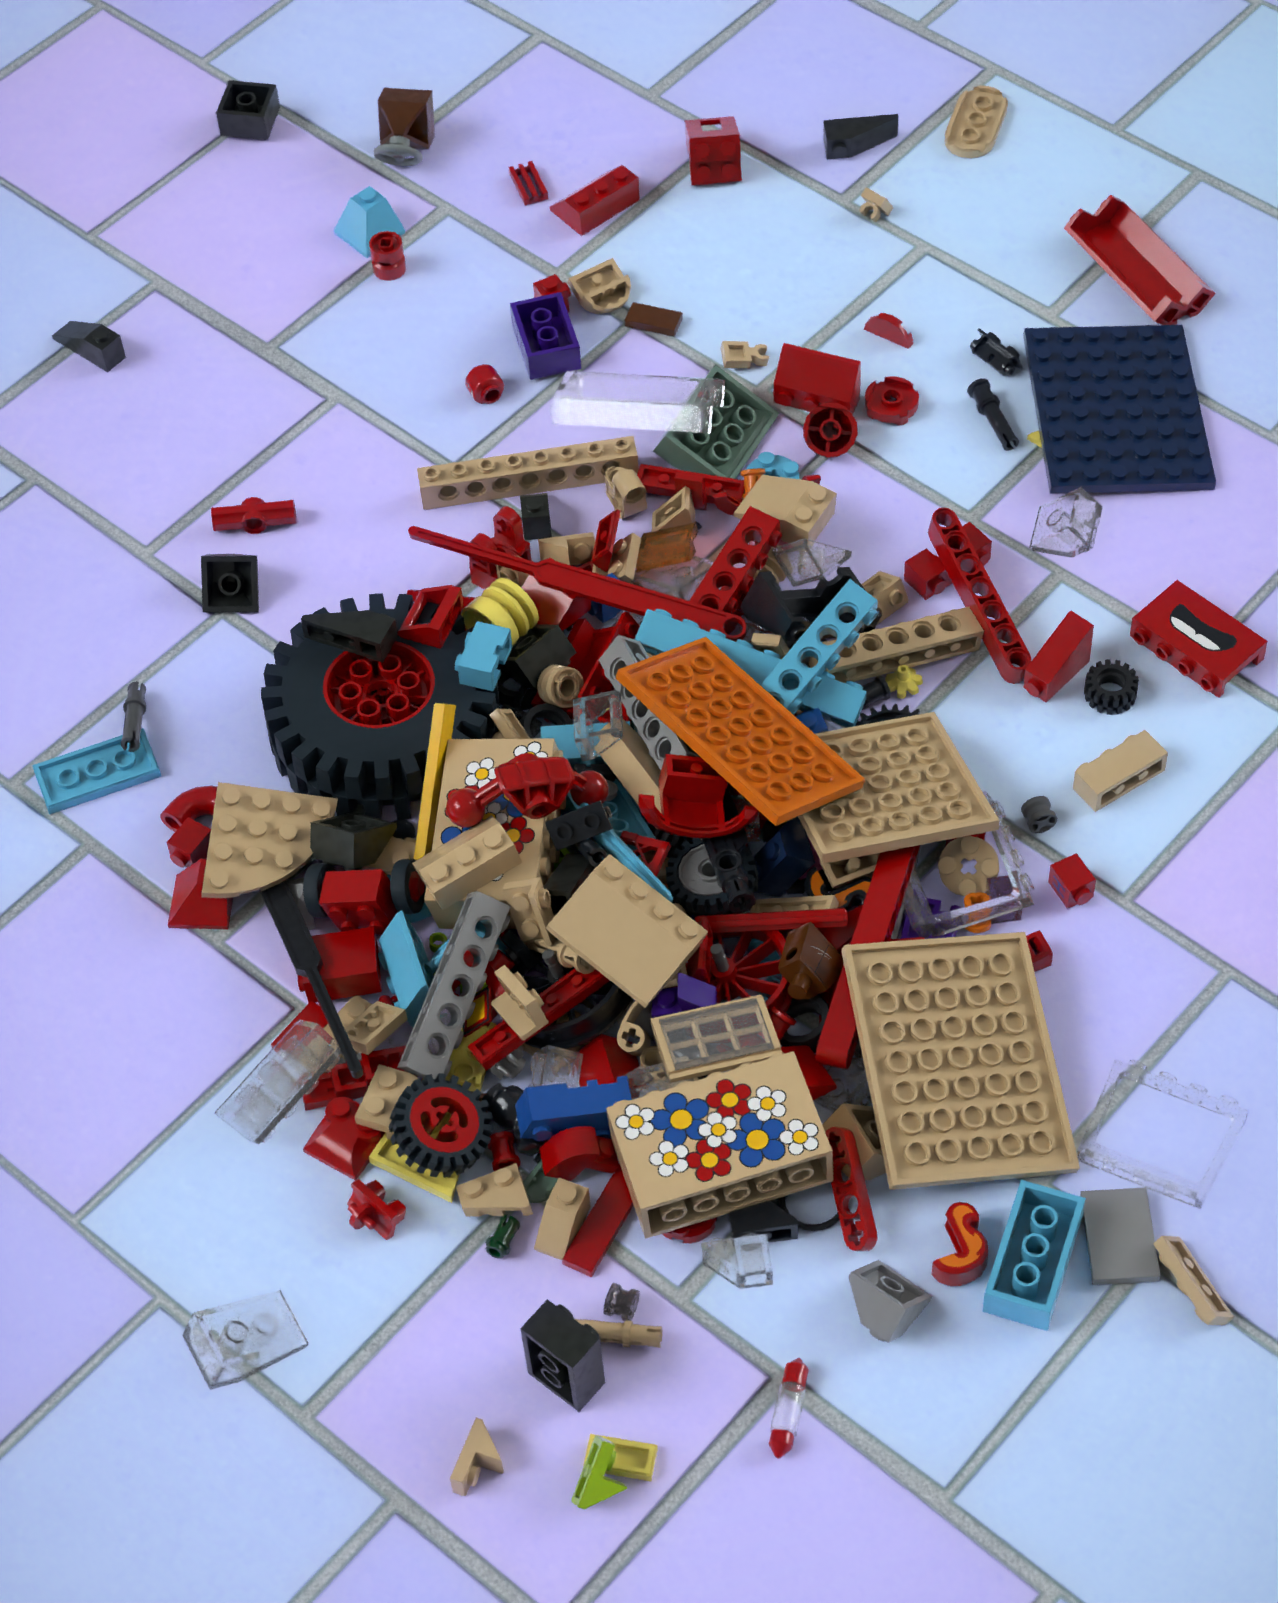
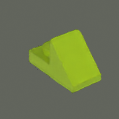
M595 1435L571 1498V1502L581 1509L593 1506L627 1489V1486L622 1482L604 1476L606 1471L611 1470L615 1462V1444Z

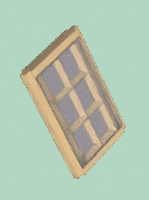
M762 995L650 1019L654 1037L670 1083L709 1075L714 1072L736 1069L744 1063H756L766 1060L776 1053H782L781 1045Z

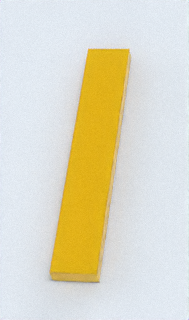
M434 704L414 852L415 860L432 851L448 739H452L456 705Z

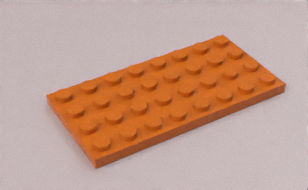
M707 637L620 668L617 671L615 678L775 826L855 792L864 785L865 778Z

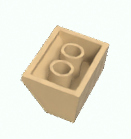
M491 815L412 864L443 911L466 897L468 893L476 891L519 865L522 861L514 843L500 822Z

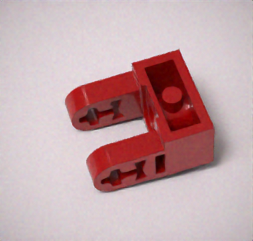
M508 506L502 507L493 517L494 537L490 538L483 533H478L470 541L473 544L532 561L530 543L524 540L521 517L514 509ZM469 556L472 583L483 589L490 587L491 583L498 579L496 564Z

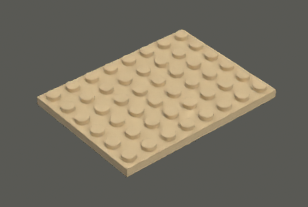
M1025 932L843 946L841 952L890 1190L1077 1173L1080 1169Z

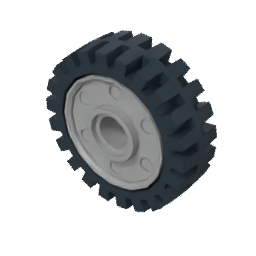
M692 838L693 844H690L687 840L681 844L682 850L679 848L674 850V858H669L668 867H666V881L668 890L673 897V903H679L685 909L689 917L694 915V918L703 915H722L728 912L730 914H738L730 910L728 895L717 884L716 875L703 841L700 838ZM745 846L740 855L749 879L748 889L754 894L758 890V870L751 849Z

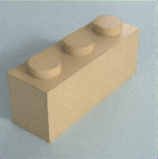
M1146 730L1137 735H1130L1115 748H1109L1093 761L1081 764L1074 774L1073 790L1094 812H1097L1165 771L1168 752Z

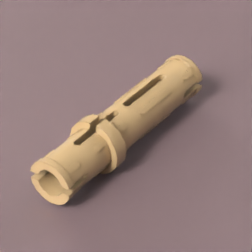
M575 1319L581 1325L588 1324L593 1327L600 1336V1342L623 1344V1347L630 1348L631 1345L661 1348L662 1326L633 1324V1321L625 1320L624 1323Z

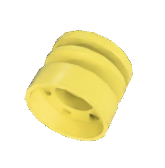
M502 577L493 581L490 587L483 590L482 595L472 600L461 613L464 617L466 630L475 626L477 621L510 628L512 646L517 643L519 637L527 634L528 630L532 629L539 620L538 610L529 595L518 584Z

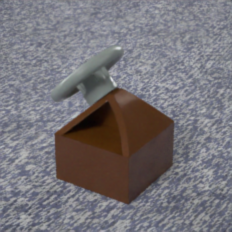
M384 87L377 100L380 145L374 149L373 154L378 160L387 164L397 166L417 165L423 160L422 153L417 149H429L435 137L433 91Z

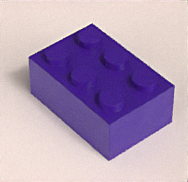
M561 292L510 303L512 327L530 380L582 369L580 346Z

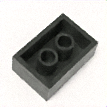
M547 1299L520 1328L527 1371L537 1381L580 1412L605 1384L600 1336L590 1325H581L577 1322L573 1314L561 1304L556 1306Z

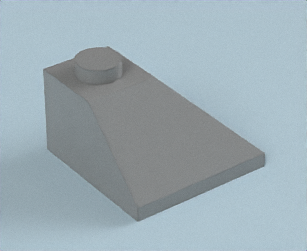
M880 1260L852 1271L848 1277L861 1324L870 1330L869 1332L874 1338L889 1343L901 1337L933 1297Z

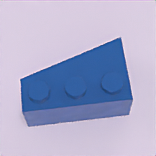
M627 1076L617 1077V1083L598 1085L597 1079L587 1080V1086L568 1088L567 1083L527 1087L515 1104L521 1138L545 1141L565 1129L591 1126L595 1127L596 1136L611 1139L606 1108L613 1106L621 1100H632Z

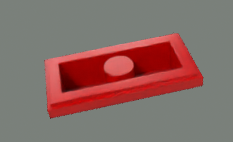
M618 509L601 519L598 525L591 563L604 572H608L621 512Z
M702 918L699 925L707 930L708 933L697 951L688 960L687 975L710 984L712 963L710 948L713 945L714 935L709 920Z
M809 1046L781 1047L782 1053L785 1054L794 1051L813 1100L837 1089V1085L823 1065L816 1063L815 1054Z

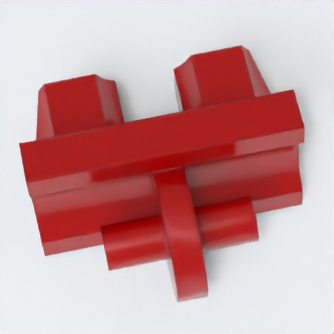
M360 1179L352 1182L351 1188L353 1192L347 1203V1210L352 1213L349 1224L354 1229H360L364 1226L369 1230L374 1229L386 1241L392 1238L396 1225L405 1217L406 1206L398 1199L386 1204L383 1201L386 1191L377 1180L364 1184Z

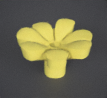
M900 665L897 671L888 673L885 677L890 692L897 690V698L900 699L906 697V691L911 695L918 694L917 685L923 683L922 676L916 674V670L909 668L907 665Z

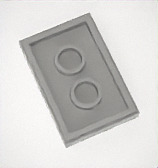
M1147 1187L1081 1191L1080 1197L1086 1198L1083 1222L1092 1285L1159 1282L1160 1270L1156 1247L1153 1244L1155 1238Z

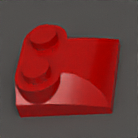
M337 1097L327 1104L325 1117L303 1148V1152L356 1181L369 1164V1156L385 1132L356 1124L355 1115L360 1104L348 1097Z

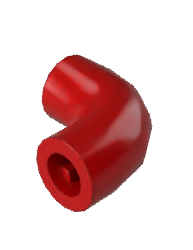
M200 786L181 793L160 814L162 822L170 830L176 832L188 817L195 820L203 815H213L217 786Z

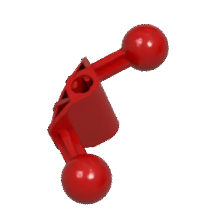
M524 753L494 769L496 778L478 790L462 788L452 793L446 804V812L449 819L455 825L464 828L472 827L483 819L486 805L504 794L523 815L531 819H540L557 810L569 791L572 800L578 806L582 803L592 804L599 800L603 804L608 797L609 786L605 777L596 771L587 770L578 773L572 770L569 760L564 757H537L532 753Z

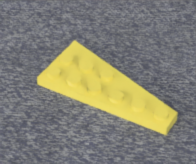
M491 1022L488 1027L483 1026L469 1036L462 1038L458 1048L452 1051L449 1059L452 1061V1065L445 1080L449 1081L452 1075L459 1077L457 1084L462 1086L466 1080L471 1083L469 1091L474 1092L478 1089L481 1092L486 1070L471 1054L467 1046L495 1027L496 1023ZM449 1112L445 1114L442 1121L430 1135L432 1138L435 1139L452 1114ZM385 1132L369 1156L370 1163L452 1203L459 1175L454 1171L451 1177L444 1178L443 1172H440L437 1177H431L430 1169H426L423 1174L417 1172L419 1165L414 1162L409 1167L405 1163L408 1156L404 1154L399 1157L396 1152L399 1145H392L391 1140L387 1139Z

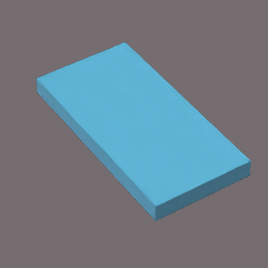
M144 728L141 729L140 747L134 752H128L129 743H127L126 751L121 747L123 736L121 735L32 765L49 815L161 777L160 769Z

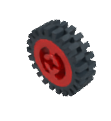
M439 1073L436 1079H433L432 1074L425 1075L422 1081L418 1078L413 1081L411 1086L408 1085L404 1089L391 1112L390 1119L392 1121L389 1124V1132H394L391 1142L392 1145H399L396 1150L399 1157L404 1154L408 1156L405 1163L409 1167L415 1162L419 1165L417 1172L423 1174L426 1169H430L431 1177H437L440 1172H443V1177L445 1178L451 1177L454 1171L457 1175L462 1174L466 1168L470 1169L479 1160L491 1140L490 1135L493 1132V1125L489 1124L493 1116L492 1112L486 1113L489 1107L487 1100L481 1102L478 1100L482 1093L478 1089L473 1093L468 1090L471 1083L465 1080L461 1086L457 1084L459 1077L452 1075L450 1080L447 1081L445 1080L446 1074ZM447 1112L452 1114L435 1139L432 1138L430 1135L442 1121Z

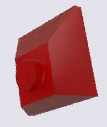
M199 859L176 875L168 928L228 930L233 898L201 897L207 859Z

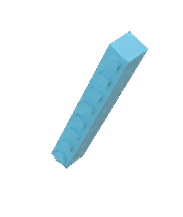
M647 609L634 639L641 642L646 652L658 655L707 637L759 685L782 660L780 659L781 656L773 651L764 650V652L753 649V645L747 641L738 639L734 642L726 639V635L718 630L710 629L708 632L698 628L699 625L691 620L683 619L681 622L673 619L669 612L662 609H656L655 611ZM824 671L820 676L822 681L812 693L807 691L801 698L803 704L799 710L806 712L819 707L824 720L846 728L855 726L865 703L867 691L862 690L863 687L853 681L843 683L835 680L833 674ZM788 679L783 683V687L787 690H794L799 686L798 681L795 679Z

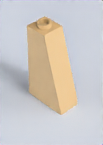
M624 719L615 724L609 722L598 733L600 739L593 747L637 804L639 794L654 795L655 806L661 813L658 781L661 770L656 761L649 755L647 745Z

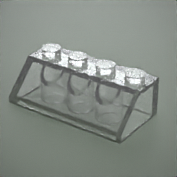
M299 1019L214 1113L248 1141L258 1145L261 1142L268 1141L276 1132L275 1126L282 1118H288L297 1109L298 1105L296 1103L304 1094L308 1095L319 1084L317 1079L325 1070L330 1071L337 1065L340 1060L339 1055L341 1054L337 1042L319 1024Z

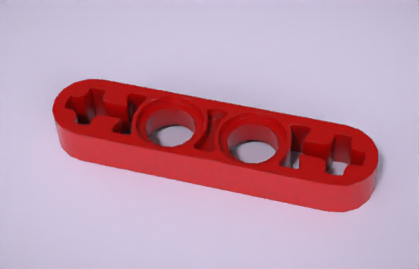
M830 1127L825 1133L830 1143L833 1157V1181L831 1185L844 1241L850 1250L870 1251L877 1242V1229L856 1140L850 1129ZM840 1137H841V1142L838 1143V1147H837V1146H836V1142H838V1141L840 1140ZM847 1164L851 1174L848 1181L845 1182L842 1179L841 1172L842 1168ZM852 1196H855L858 1201V1208L852 1214L849 1209V1200ZM862 1231H863V1237L860 1238V1242H859L858 1236H860V1235L862 1234Z

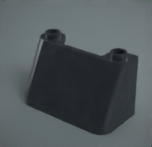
M838 567L836 570L838 575L834 579L827 581L826 578H821L814 589L782 591L771 571L759 572L743 599L740 609L749 621L775 635H781L787 641L797 642L849 579L861 588L863 586L850 567ZM878 608L876 609L878 615L869 626L864 624L857 633L868 632L876 628L877 623L882 617ZM845 612L839 617L844 623H850L856 618L850 612ZM831 634L824 635L821 639H830L836 637Z

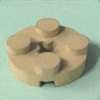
M973 836L960 837L951 841L941 852L938 862L939 874L943 884L951 892L961 896H966L969 893L987 892V878H991L990 885L995 883L1000 869L998 855L994 848L985 840ZM966 858L968 861L976 860L977 864L974 867L977 871L975 874L972 875L970 872L963 874L961 872L963 868L961 862L963 859Z

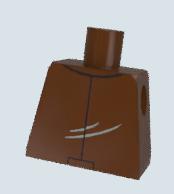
M809 922L788 933L778 969L790 983L787 991L791 997L795 999H810L827 991L841 974L844 962L842 955L812 922Z

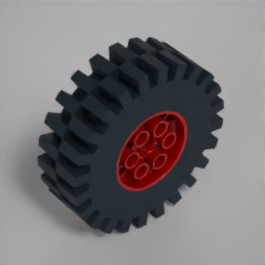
M383 593L369 594V611L387 614L395 618L398 633L414 603L413 596L399 594L395 609H386ZM353 597L340 601L341 612L358 611ZM427 602L415 625L430 623L440 605ZM323 607L315 611L313 614H323L329 612L325 607ZM459 614L441 649L407 640L398 635L397 640L382 663L304 638L301 622L296 624L290 630L292 645L280 641L273 650L275 664H266L263 673L266 687H261V699L271 751L275 756L276 765L281 776L288 775L291 789L295 793L303 794L308 790L309 795L338 799L336 806L337 816L352 813L355 811L357 804H362L365 815L381 819L383 806L394 805L397 820L411 819L410 802L417 799L421 802L434 704L456 705L452 739H491L499 731L489 715L494 710L500 709L498 682L493 691L459 684L458 671H455L456 658L459 653H463L466 635L469 631H473L474 626L465 630L464 617ZM377 690L372 696L369 695L372 691Z

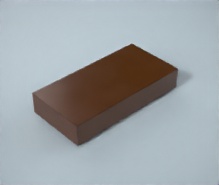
M633 302L625 318V326L675 337L683 319V312Z

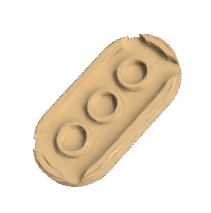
M976 86L969 92L968 89L962 92L945 131L946 148L952 154L962 158H978L988 154L995 145L1007 113L1008 100L1006 96L1004 98L1000 90L991 86Z

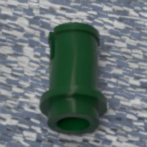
M502 1216L494 1234L486 1240V1252L494 1258L501 1259L504 1255H508L511 1250L509 1245L521 1226L520 1222L513 1216H510L507 1222L508 1216Z

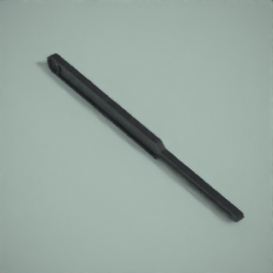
M286 880L264 891L259 890L296 974L309 980L351 1076L355 1079L361 1078L363 1076L361 1063L319 974L323 966L322 958Z

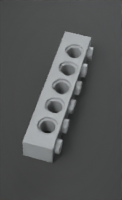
M618 634L600 657L599 662L605 671L604 675L612 683L616 696L625 706L626 714L634 722L638 735L647 745L649 755L656 761L660 770L662 769L665 754L700 757L615 679L618 669L649 658L640 641Z
M479 891L467 894L397 1068L422 1079L425 1075L432 1074L433 1079H436L439 1073L448 1075L452 1065V1061L449 1060L453 1049H457L462 1041L464 1034L461 1031L465 1019L468 1020L474 1011V996L477 990L480 991L486 981L487 973H485L488 962H491L497 954L499 945L496 942L500 932L503 933L509 924L510 916L507 914L511 906ZM478 921L481 922L486 929V933L483 938L479 937L475 931V926ZM467 950L474 956V963L471 967L467 966L463 959L464 953ZM455 979L462 984V993L459 996L455 995L452 991V983ZM444 1008L451 1015V1020L447 1026L440 1020V1013ZM431 1038L436 1039L439 1044V1050L435 1055L431 1054L428 1049V1042Z

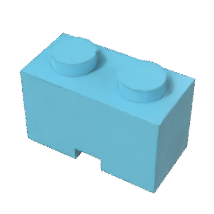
M479 621L476 622L473 631H469L466 635L463 653H459L455 661V671H458L459 684L489 691L494 690L501 674L497 667L499 664L505 665L512 649L510 628Z

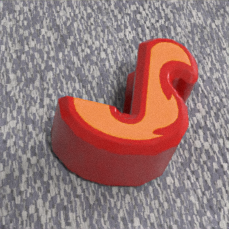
M956 1202L948 1208L945 1214L947 1218L945 1229L957 1253L932 1262L931 1275L939 1283L948 1286L969 1284L981 1277L987 1267L989 1254L988 1241L983 1233L978 1231V1212L968 1203Z

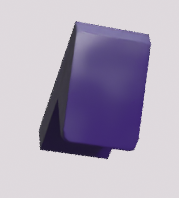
M678 973L677 987L662 989L652 1000V1018L717 1004L716 987L686 974Z

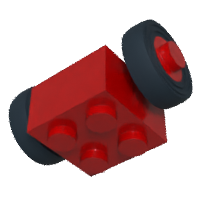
M415 859L398 860L393 866L391 879L387 877L382 869L335 871L330 864L316 863L310 865L305 873L303 895L309 914L316 918L330 917L339 931L374 926L375 933L382 935L396 913L403 911L404 914H416L421 911L425 902L426 885L412 864L416 861Z

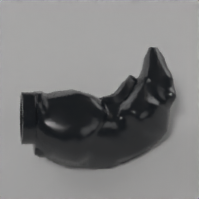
M500 1083L494 1085L482 1098V1101L487 1100L489 1104L486 1111L492 1112L493 1120L499 1126L506 1130L513 1129V1136L515 1137L514 1140L519 1153L528 1156L535 1155L540 1151L539 1148L546 1140L536 1141L534 1139L521 1138L515 1104L524 1091L514 1085L503 1087Z

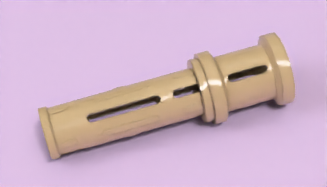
M543 938L523 941L529 950L541 954L547 949L553 950L558 962L563 967H575L582 974H589L595 970L593 966L558 939H555L553 946H546Z

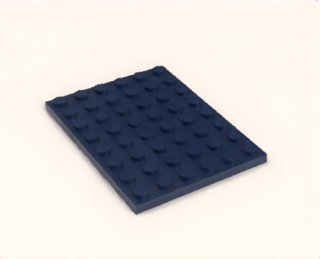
M1183 325L1024 328L1023 339L1050 494L1215 490L1216 478Z

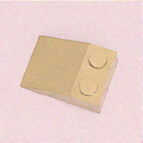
M761 475L734 512V517L741 520L749 506H752L780 520L781 540L807 552L835 514L837 493L813 481Z

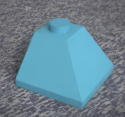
M371 186L350 198L334 229V234L366 258L371 256L369 241L375 234L391 231L402 236L406 232L387 199Z

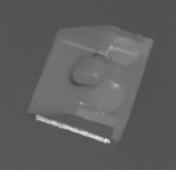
M1082 487L1040 506L1029 548L1035 552L1070 558L1090 551L1095 545L1103 506Z

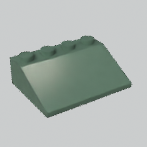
M715 364L700 382L653 452L680 470L736 479L780 413Z

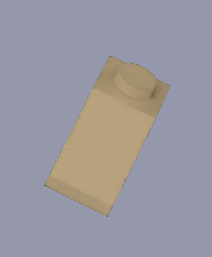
M880 853L824 864L820 860V863L832 888L838 889L865 876L872 879Z
M558 1178L544 1207L534 1245L535 1251L562 1260L591 1208L589 1188Z

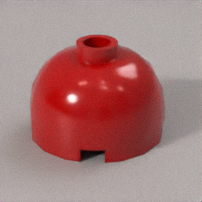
M823 403L815 407L807 415L803 425V438L808 448L816 455L825 458L838 457L846 453L855 443L858 434L855 417L845 406L837 403Z

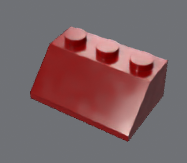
M620 165L549 206V209L578 234L583 236L640 200L639 177L625 166Z
M784 343L773 384L774 403L811 412L815 407L823 403H837L845 406L853 415L860 401L861 361Z

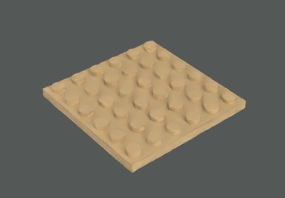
M935 712L815 733L865 778L861 789L798 816L822 864L999 830L997 815Z

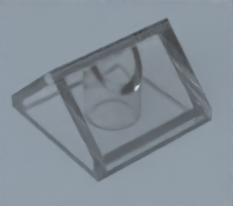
M804 538L773 548V555L792 586L796 587L826 578L851 558L852 551Z

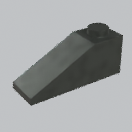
M898 114L823 120V142L826 159L851 158L897 137Z
M69 321L52 335L53 340L107 373L126 358L121 336L103 324Z
M369 610L303 615L301 618L304 638L382 663L398 638L395 618Z

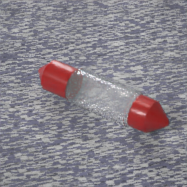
M801 1358L786 1364L782 1383L779 1385L768 1443L777 1459H780L792 1450L794 1438H796L809 1372V1368Z

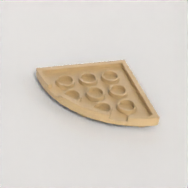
M218 782L201 897H239L240 894L256 890L264 891L294 875L309 862L313 854L310 848L311 822L334 817L338 799Z

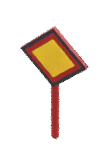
M487 986L475 994L473 999L475 1008L471 1017L464 1021L463 1037L469 1036L492 1021L491 986Z

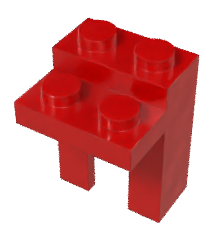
M735 117L685 120L691 185L742 181L740 133ZM720 124L722 129L702 131L701 126Z

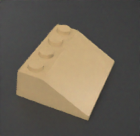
M610 854L591 872L546 927L547 931L644 1008L648 1006L693 956L708 933L707 930Z

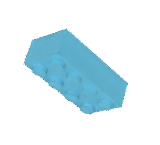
M1025 1180L1020 1181L984 1293L982 1312L1048 1331L1082 1221L1086 1198Z

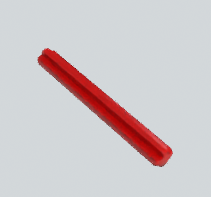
M845 908L703 915L695 917V922L698 924L702 918H707L713 934L797 929L809 922H812L816 928L845 927L848 923V914Z

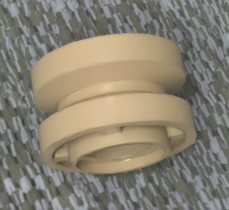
M556 664L550 665L543 670L538 679L537 689L539 696L545 703L562 708L573 707L580 701L578 694L584 685V679L575 668Z

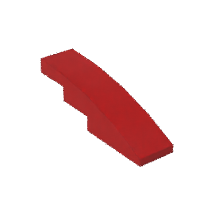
M406 1045L372 1051L369 1055L361 1053V1060L359 1061L362 1066L363 1076L358 1079L351 1076L346 1063L330 1065L329 1073L300 1077V1089L305 1111L326 1107L332 1099L337 1097H348L352 1100L364 1097L379 1064L404 1071L397 1067Z

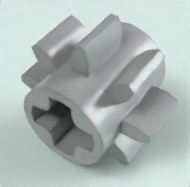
M518 1047L490 1068L489 1072L500 1080L504 1076L515 1078L522 1071L526 1063V1059L523 1058L525 1054L522 1052L523 1047Z

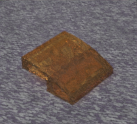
M696 522L643 533L636 563L637 572L691 561L696 553L693 541L699 533Z

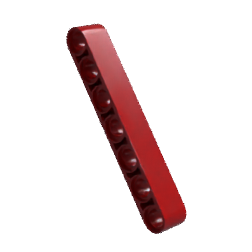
M938 508L932 515L927 532L928 537L964 606L970 607L983 628L982 640L1001 677L1008 683H1020L1024 680L1025 669L1031 662V655L957 515L949 508Z

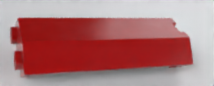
M1109 195L1094 214L1082 208L1078 209L1064 227L1071 237L1145 313L1160 325H1176L1177 319L1188 315L1190 318L1198 315L1216 294L1123 200L1113 195Z

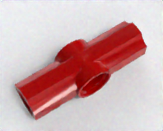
M250 497L245 499L241 505L211 508L213 531L243 529L247 533L258 534L263 532L266 526L297 523L294 500L265 502L261 498Z

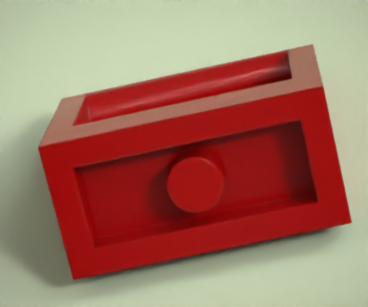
M446 585L421 589L403 621L398 635L407 640L441 649L464 607L462 588ZM427 602L440 605L430 623L415 625Z

